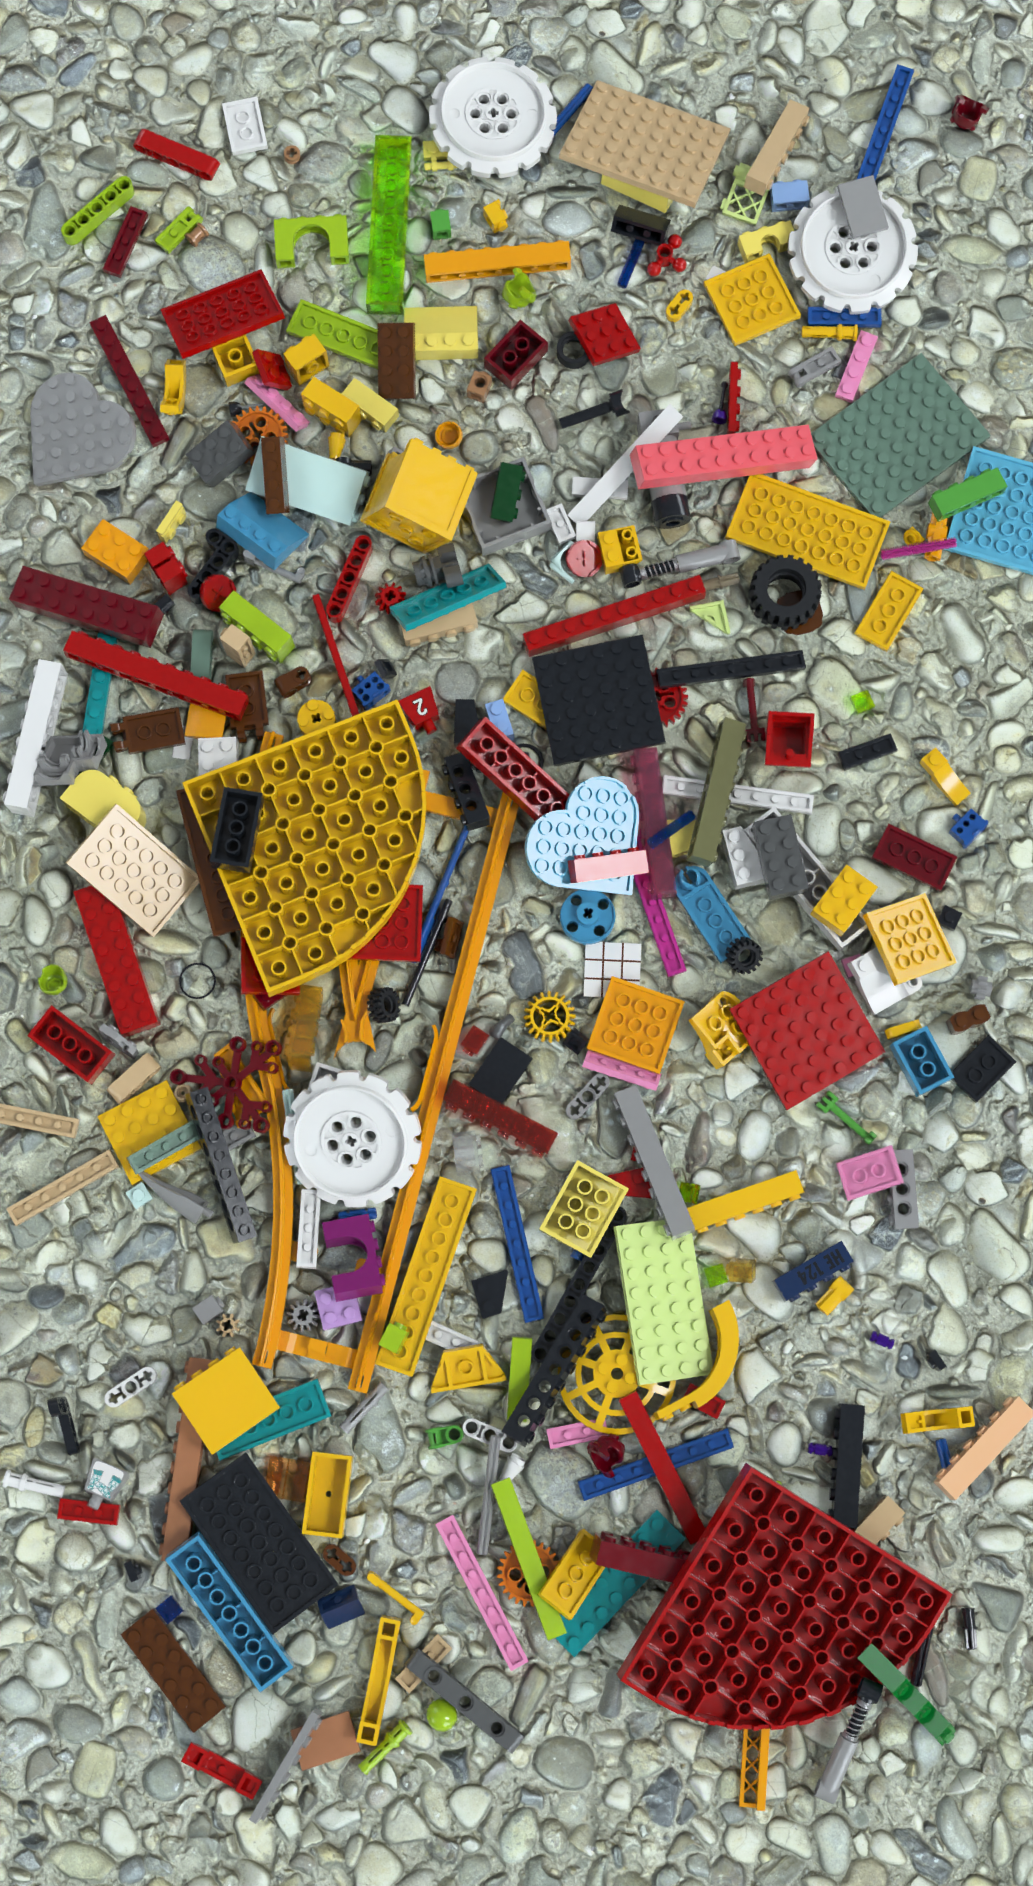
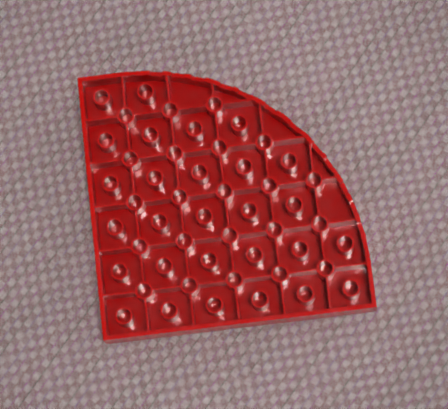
M745 1463L616 1674L620 1681L661 1706L677 1714L687 1716L692 1720H698L709 1725H718L727 1729L737 1730L753 1729V1731H759V1729H785L788 1726L798 1724L799 1726L815 1722L814 1720L833 1716L841 1712V1709L857 1704L858 1696H856L863 1676L881 1683L858 1659L871 1643L897 1669L902 1665L904 1666L909 1661L908 1658L915 1651L917 1652L953 1594L764 1473Z

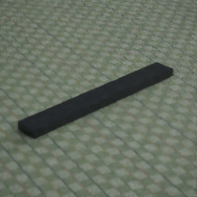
M803 650L661 668L656 670L659 689L800 671L806 669Z

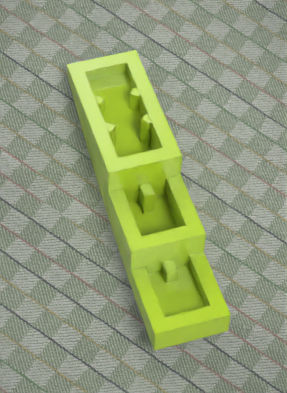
M512 1337L507 1420L529 1386L532 1338Z

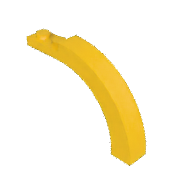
M730 1300L708 1311L714 1322L717 1334V1353L709 1375L693 1392L654 1412L653 1415L656 1421L662 1418L664 1422L674 1416L672 1412L678 1409L680 1412H683L691 1407L690 1403H692L694 1409L701 1407L711 1400L727 1382L733 1371L739 1346L738 1324Z

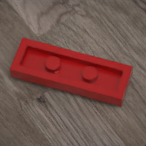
M60 1498L57 1519L118 1525L121 1506L119 1504L101 1503L99 1509L95 1510L87 1506L89 1501Z

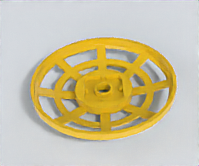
M616 1314L607 1315L604 1320L628 1321L627 1315ZM598 1325L596 1328V1338L585 1346L587 1347L585 1354L581 1358L579 1357L576 1362L575 1377L578 1388L567 1393L564 1387L560 1393L568 1410L585 1426L605 1434L634 1433L632 1427L620 1429L603 1427L606 1415H626L624 1410L609 1409L612 1399L621 1398L635 1391L637 1386L649 1390L644 1399L641 1400L644 1406L650 1401L654 1392L665 1396L662 1405L658 1409L660 1410L669 1405L674 1393L676 1380L670 1381L668 1389L657 1385L658 1383L637 1385L633 1355L629 1353L631 1348L629 1329L627 1333L609 1332L603 1334ZM575 1334L572 1340L575 1341L580 1334ZM624 1338L625 1341L621 1350H610L606 1339ZM599 1343L603 1354L598 1360L594 1361L585 1358L590 1349ZM569 1350L565 1351L562 1357H569L571 1352H568ZM582 1365L593 1369L594 1380L584 1385L581 1377ZM615 1368L621 1369L623 1372L622 1378L614 1379L611 1376V1371ZM598 1388L605 1395L602 1405L600 1406L594 1402L587 1392ZM581 1395L589 1406L599 1412L596 1422L593 1423L581 1415L570 1400ZM652 1415V1416L650 1417V1419H651V1421H652V1423H653L656 1419H655L654 1415Z

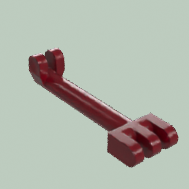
M754 678L743 680V688H747L751 729L745 730L747 731V743L751 742L750 735H753L754 742H758V734H761V741H766L765 727L758 728Z

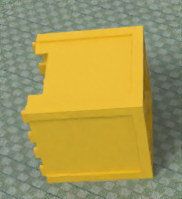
M412 438L401 454L395 452L386 454L360 521L426 554L452 541L478 473L474 471L475 468L467 464L464 467L456 462V458L450 455L445 457L441 454L442 451L433 447L430 449L423 445V441L420 439Z

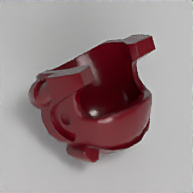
M962 94L957 95L950 121L951 123L955 122L962 129L973 131L981 115H987L989 108L985 104L972 100Z
M610 1433L608 1436L599 1437L597 1441H590L587 1450L597 1470L602 1472L605 1477L613 1478L615 1475L611 1467L622 1463L625 1445L619 1440L618 1435Z

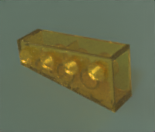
M301 984L300 995H294L296 1007L291 1010L293 1024L288 1027L287 1037L290 1040L289 1044H285L284 1055L287 1056L289 1070L312 1073L311 1056L315 1055L314 1037L316 1038L318 1035L319 1023L317 1020H320L323 987Z

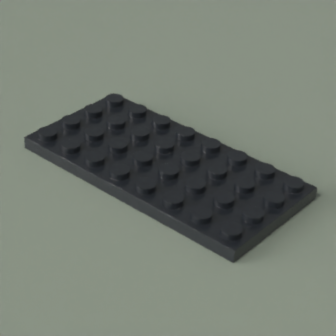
M246 1452L180 1500L182 1506L272 1635L339 1585Z

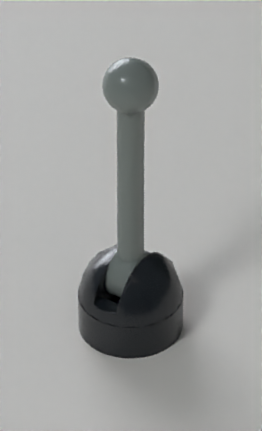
M228 402L231 417L240 415L242 410L249 409V407H269L266 403L242 406L238 402Z

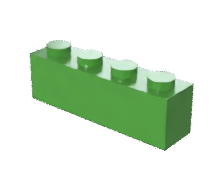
M998 467L992 470L988 468L976 477L972 475L960 484L956 482L950 485L944 491L941 489L935 491L931 495L932 497L928 504L937 521L940 522L1003 494L1008 486Z

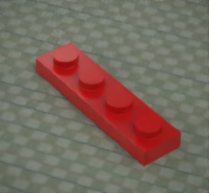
M731 362L729 368L727 434L739 432L740 421H736V415L740 414V403H737V397H740L741 386H737L738 380H741V369H738V362Z

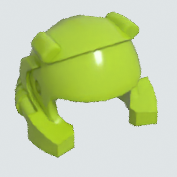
M514 268L513 273L515 277L506 281L502 296L509 304V308L517 309L518 307H525L529 303H534L537 295L528 275L523 273L522 269Z

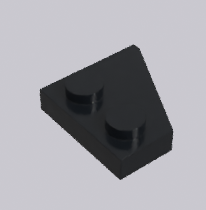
M507 1270L471 1281L482 1319L502 1313L508 1276Z

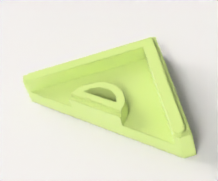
M724 600L689 607L690 612L723 633L730 635Z

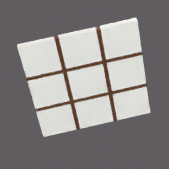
M599 942L586 945L584 997H605L612 976L640 986L641 944Z

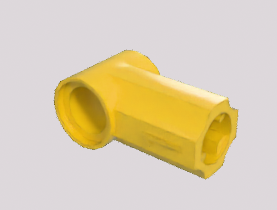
M841 1275L830 1284L829 1289L815 1303L826 1316L854 1291V1288Z

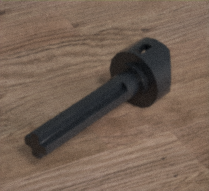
M620 389L609 393V402H604L559 418L561 428L564 429L611 411L615 413L616 418L630 413L621 403L623 390Z

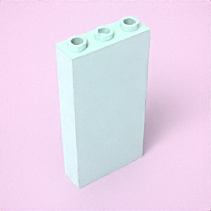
M260 439L245 490L265 497ZM285 443L289 505L349 526L357 523L360 515L358 508L364 502L365 494L363 492L370 483V472Z

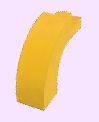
M167 359L165 363V392L160 404V412L167 415L182 414L186 394V360Z
M972 1406L900 1414L903 1434L975 1426Z

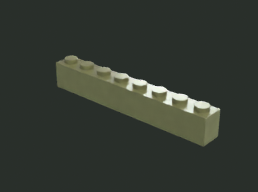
M728 717L719 722L686 859L705 867H709L713 862L715 863L718 858L717 847L720 845L723 837L721 830L727 820L725 813L731 803L729 796L735 786L733 779L739 769L737 762L743 752L741 745L747 735L745 723Z

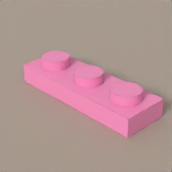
M596 1419L589 1420V1421L595 1423V1422H596ZM582 1422L546 1429L550 1449L598 1440L601 1436H608V1434L597 1432L585 1426Z

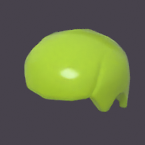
M50 964L42 968V975L38 978V983L41 991L45 994L58 995L65 990L68 979L65 971L59 965Z
M439 1698L432 1701L427 1708L428 1723L436 1731L446 1732L452 1729L457 1722V1710L445 1699Z

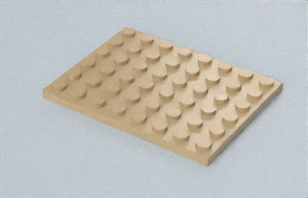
M597 80L560 151L559 159L695 208L726 143L731 128Z

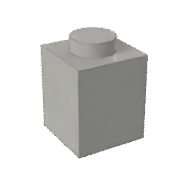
M211 1295L192 1309L201 1323L207 1325L225 1312L223 1309L225 1304L219 1296Z

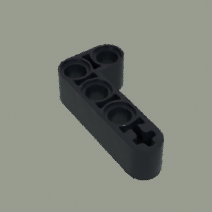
M216 528L209 529L205 535L208 546L215 552L187 589L191 601L195 604L202 603L200 594L197 593L200 592V584L202 585L204 578L213 574L225 575L239 556L237 543ZM213 537H219L218 541L211 542ZM228 547H234L232 552H226ZM219 561L223 562V565L220 567L214 566Z

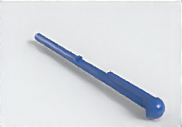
M466 825L461 830L422 925L421 955L436 921L433 918L445 888L449 885V879L469 833Z

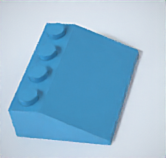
M252 492L229 503L217 515L216 528L232 538L244 549L250 551L272 570H275L309 536V533L282 513L266 514V502Z

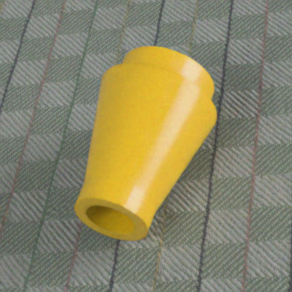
M338 432L330 433L328 437L330 459L336 460V458L341 456L346 439H344L345 434Z

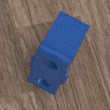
M375 671L366 679L360 675L357 678L359 684L352 689L353 695L363 705L365 711H368L391 691L389 684H386Z
M970 809L962 818L956 813L952 819L957 823L950 829L949 834L963 845L962 848L965 849L987 828L988 820H984L973 809Z

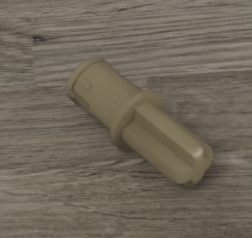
M732 573L724 576L718 575L716 578L702 580L705 590L710 591L718 588L722 590L723 587L738 584L740 579L738 573Z

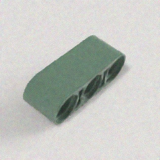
M194 629L190 672L194 676L199 678L204 676L210 680L212 674L213 630Z

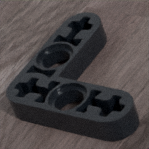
M55 1397L48 1399L49 1413L51 1417L59 1418L69 1456L80 1453L79 1442L67 1398Z

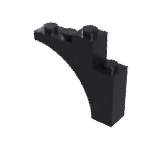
M456 699L455 748L479 721L475 699ZM472 764L473 770H476L477 773H482L474 764Z

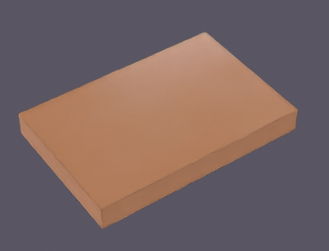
M349 1710L322 1719L319 1728L316 1731L313 1729L310 1734L312 1740L307 1748H302L299 1753L302 1756L299 1762L302 1771L361 1751L359 1743L356 1742L357 1736ZM303 1726L290 1730L293 1742Z

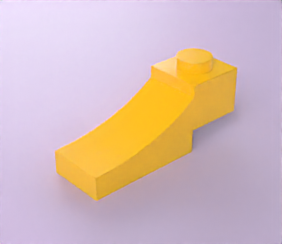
M936 747L920 760V765L929 773L931 780L955 807L971 794L954 773L948 760Z

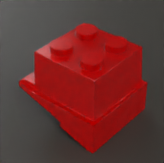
M768 712L765 765L811 768L815 713Z

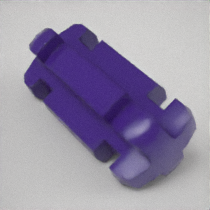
M873 1331L870 1336V1341H875L880 1346H887L888 1349H892L894 1345V1339L890 1340L889 1337L880 1333L877 1334L876 1331Z
M813 1443L808 1445V1453L832 1455L833 1448L830 1445L829 1447L816 1443L815 1445Z

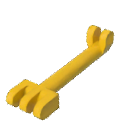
M369 1571L367 1573L368 1581L376 1587L378 1586L413 1614L410 1617L412 1625H416L425 1612L383 1581L375 1572Z

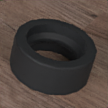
M574 331L567 332L558 340L557 358L564 367L579 369L586 365L589 358L586 352L578 359H571L564 355L563 348L566 343L574 341L580 343Z

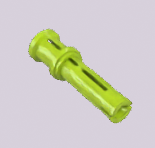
M402 1719L398 1721L399 1724L391 1732L386 1733L385 1739L358 1764V1767L365 1775L393 1748H398L400 1742L407 1735L413 1733L411 1728Z

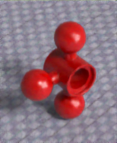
M678 234L670 235L668 244L664 243L658 246L656 262H651L647 266V272L650 276H658L661 273V267H667L672 264L674 271L678 273L686 269L687 263L683 258L675 259L673 257V249L679 248L682 244V238ZM661 254H667L668 256L663 257Z

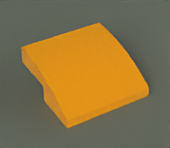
M190 703L184 737L195 739L223 737L226 716Z

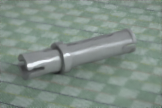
M380 1381L369 1394L364 1396L365 1399L339 1426L349 1434L373 1407L378 1405L377 1402L389 1389ZM376 1394H378V1395L366 1406V1404H367ZM363 1409V1411L351 1422V1420Z

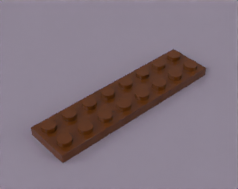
M184 789L177 790L176 794L213 936L217 937L239 931L241 927L217 868L211 867V853Z

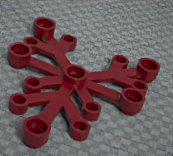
M233 1037L229 1042L230 1049L234 1051L231 1070L229 1071L225 1066L224 1058L216 1056L212 1060V1065L220 1071L224 1078H218L208 1065L207 1057L202 1054L197 1055L194 1062L200 1066L206 1076L186 1074L181 1069H174L171 1072L170 1080L176 1085H183L185 1082L204 1084L200 1089L208 1087L209 1091L216 1085L222 1086L214 1094H210L211 1098H215L214 1107L219 1104V1099L227 1094L224 1113L218 1116L222 1129L228 1130L234 1125L232 1110L235 1094L243 1105L238 1126L243 1130H249L252 1126V1122L249 1119L251 1116L254 1120V1131L264 1134L270 1129V1122L266 1118L261 1117L257 1110L269 1113L273 1109L272 1103L267 1100L262 1102L250 1101L241 1089L242 1080L254 1070L267 1071L270 1074H276L279 1071L278 1064L264 1062L271 1056L281 1054L282 1045L276 1040L268 1041L265 1045V1052L261 1055L260 1053L264 1050V1044L259 1041L252 1042L250 1064L239 1072L241 1055L246 1049L247 1043L242 1037ZM239 1042L242 1043L240 1048L237 1047ZM259 1044L260 1048L255 1050V1046ZM277 1046V1051L273 1052V1048ZM203 1057V1062L200 1064L199 1059ZM220 1059L221 1064L217 1066V1061ZM274 1065V1070L270 1071V1067ZM182 1074V1079L179 1081L178 1077ZM233 1080H235L236 1083H235V1085L232 1087V1086H231V1083H232ZM268 1103V1109L264 1110V1105ZM226 1119H229L228 1125H225ZM244 1121H247L246 1127H243ZM262 1123H265L264 1129H261Z

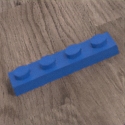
M808 307L807 310L808 326L837 327L839 324H842V326L858 324V327L881 328L882 325L881 308L877 309V307H871L869 313L853 315L849 313L848 308H844L841 313L833 312L823 307Z

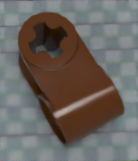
M299 666L277 677L274 680V684L282 698L285 699L309 686L312 678L307 668ZM303 674L305 678L301 680L299 676Z

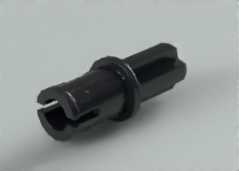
M961 1608L963 1616V1627L961 1629L964 1630L965 1648L968 1650L977 1649L976 1629L978 1627L975 1625V1608Z

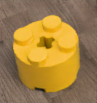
M309 700L300 708L297 715V722L303 736L337 723L332 707L321 700Z

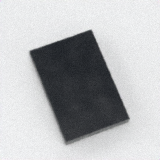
M988 1034L952 1071L955 1077L952 1081L977 1103L1017 1061Z
M500 1037L468 1085L501 1107L533 1058Z

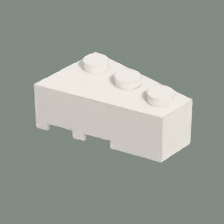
M740 826L723 830L722 842L735 890L765 883L757 849L743 828Z

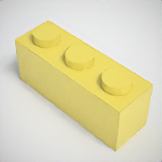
M356 378L341 393L360 406L361 418L369 420L372 426L379 431L382 430L386 433L399 417L398 408Z

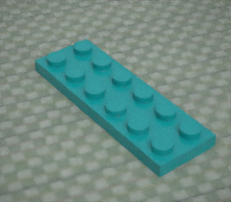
M488 563L463 574V585L447 588L445 582L389 608L391 614L407 632L506 588V582Z
M315 1379L273 1396L280 1408L217 1451L219 1461L331 1417L332 1415L319 1380Z

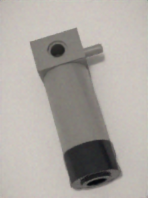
M664 409L638 413V438ZM691 422L677 423L661 442L678 440L679 430L691 429ZM685 484L650 488L655 527L671 529L690 522L691 516Z

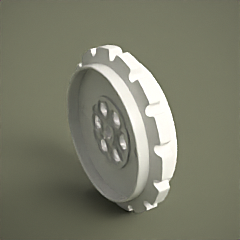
M487 57L472 59L468 61L467 67L458 65L446 74V82H439L432 95V103L435 105H431L429 108V125L431 129H435L433 131V140L440 152H448L447 160L461 170L470 168L472 175L490 178L491 174L495 173L498 175V178L511 177L518 174V168L528 170L540 161V152L546 153L550 148L554 138L552 130L556 129L557 123L556 107L551 106L553 96L545 83H538V75L525 65L516 67L515 61L496 57L495 61H489Z
M837 187L834 194L826 190L812 198L810 201L811 208L803 207L794 221L793 227L797 231H791L788 240V254L794 256L789 262L792 275L796 281H803L801 290L812 301L816 302L818 299L823 301V308L841 313L844 308H848L849 313L852 315L869 313L871 305L880 309L894 300L896 297L894 291L902 292L912 276L909 268L915 267L918 256V246L912 244V241L916 238L914 226L909 218H902L904 209L891 197L888 200H884L882 198L883 192L879 190V196L889 226L888 230L852 239ZM839 232H844L847 236L841 237ZM871 246L875 249V251L871 252L867 249V247ZM830 248H836L838 253H833ZM863 262L867 267L862 268L858 263ZM840 263H846L848 268L841 267Z
M342 1070L337 1074V1078H333L331 1074H326L310 1084L311 1091L303 1089L292 1103L291 1109L294 1110L295 1114H289L284 1124L283 1136L290 1140L284 1146L285 1154L289 1165L298 1167L295 1173L297 1179L308 1190L313 1187L316 1188L318 1191L317 1197L332 1204H336L338 1200H343L346 1207H365L368 1199L378 1204L392 1197L395 1193L393 1187L401 1189L411 1178L414 1169L410 1164L418 1163L422 1149V1142L415 1137L421 1133L420 1121L416 1112L408 1111L407 1108L411 1102L399 1088L394 1090L388 1088V1080L373 1073H369L367 1078H363L359 1070ZM353 1117L360 1118L362 1124H356L353 1121ZM334 1122H340L343 1125V1128H337ZM367 1131H373L376 1137H369ZM330 1140H335L338 1143V1147L332 1146ZM362 1150H369L371 1156H365ZM344 1154L351 1155L352 1160H346Z

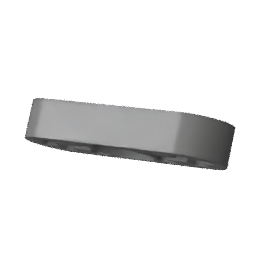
M596 1074L567 1105L566 1114L570 1119L577 1120L581 1118L606 1091L610 1083L606 1074ZM599 1078L601 1080L604 1078L605 1086L600 1085L597 1088L599 1093L596 1094L595 1090L589 1086L592 1085L594 1088L597 1085L596 1079ZM586 1091H590L593 1094V1100L590 1102H585L582 1099V1094ZM577 1099H579L583 1105L587 1106L585 1109L583 1108V1106H581L578 1109V1115L570 1114V1107L575 1108L579 1104L578 1102H576Z

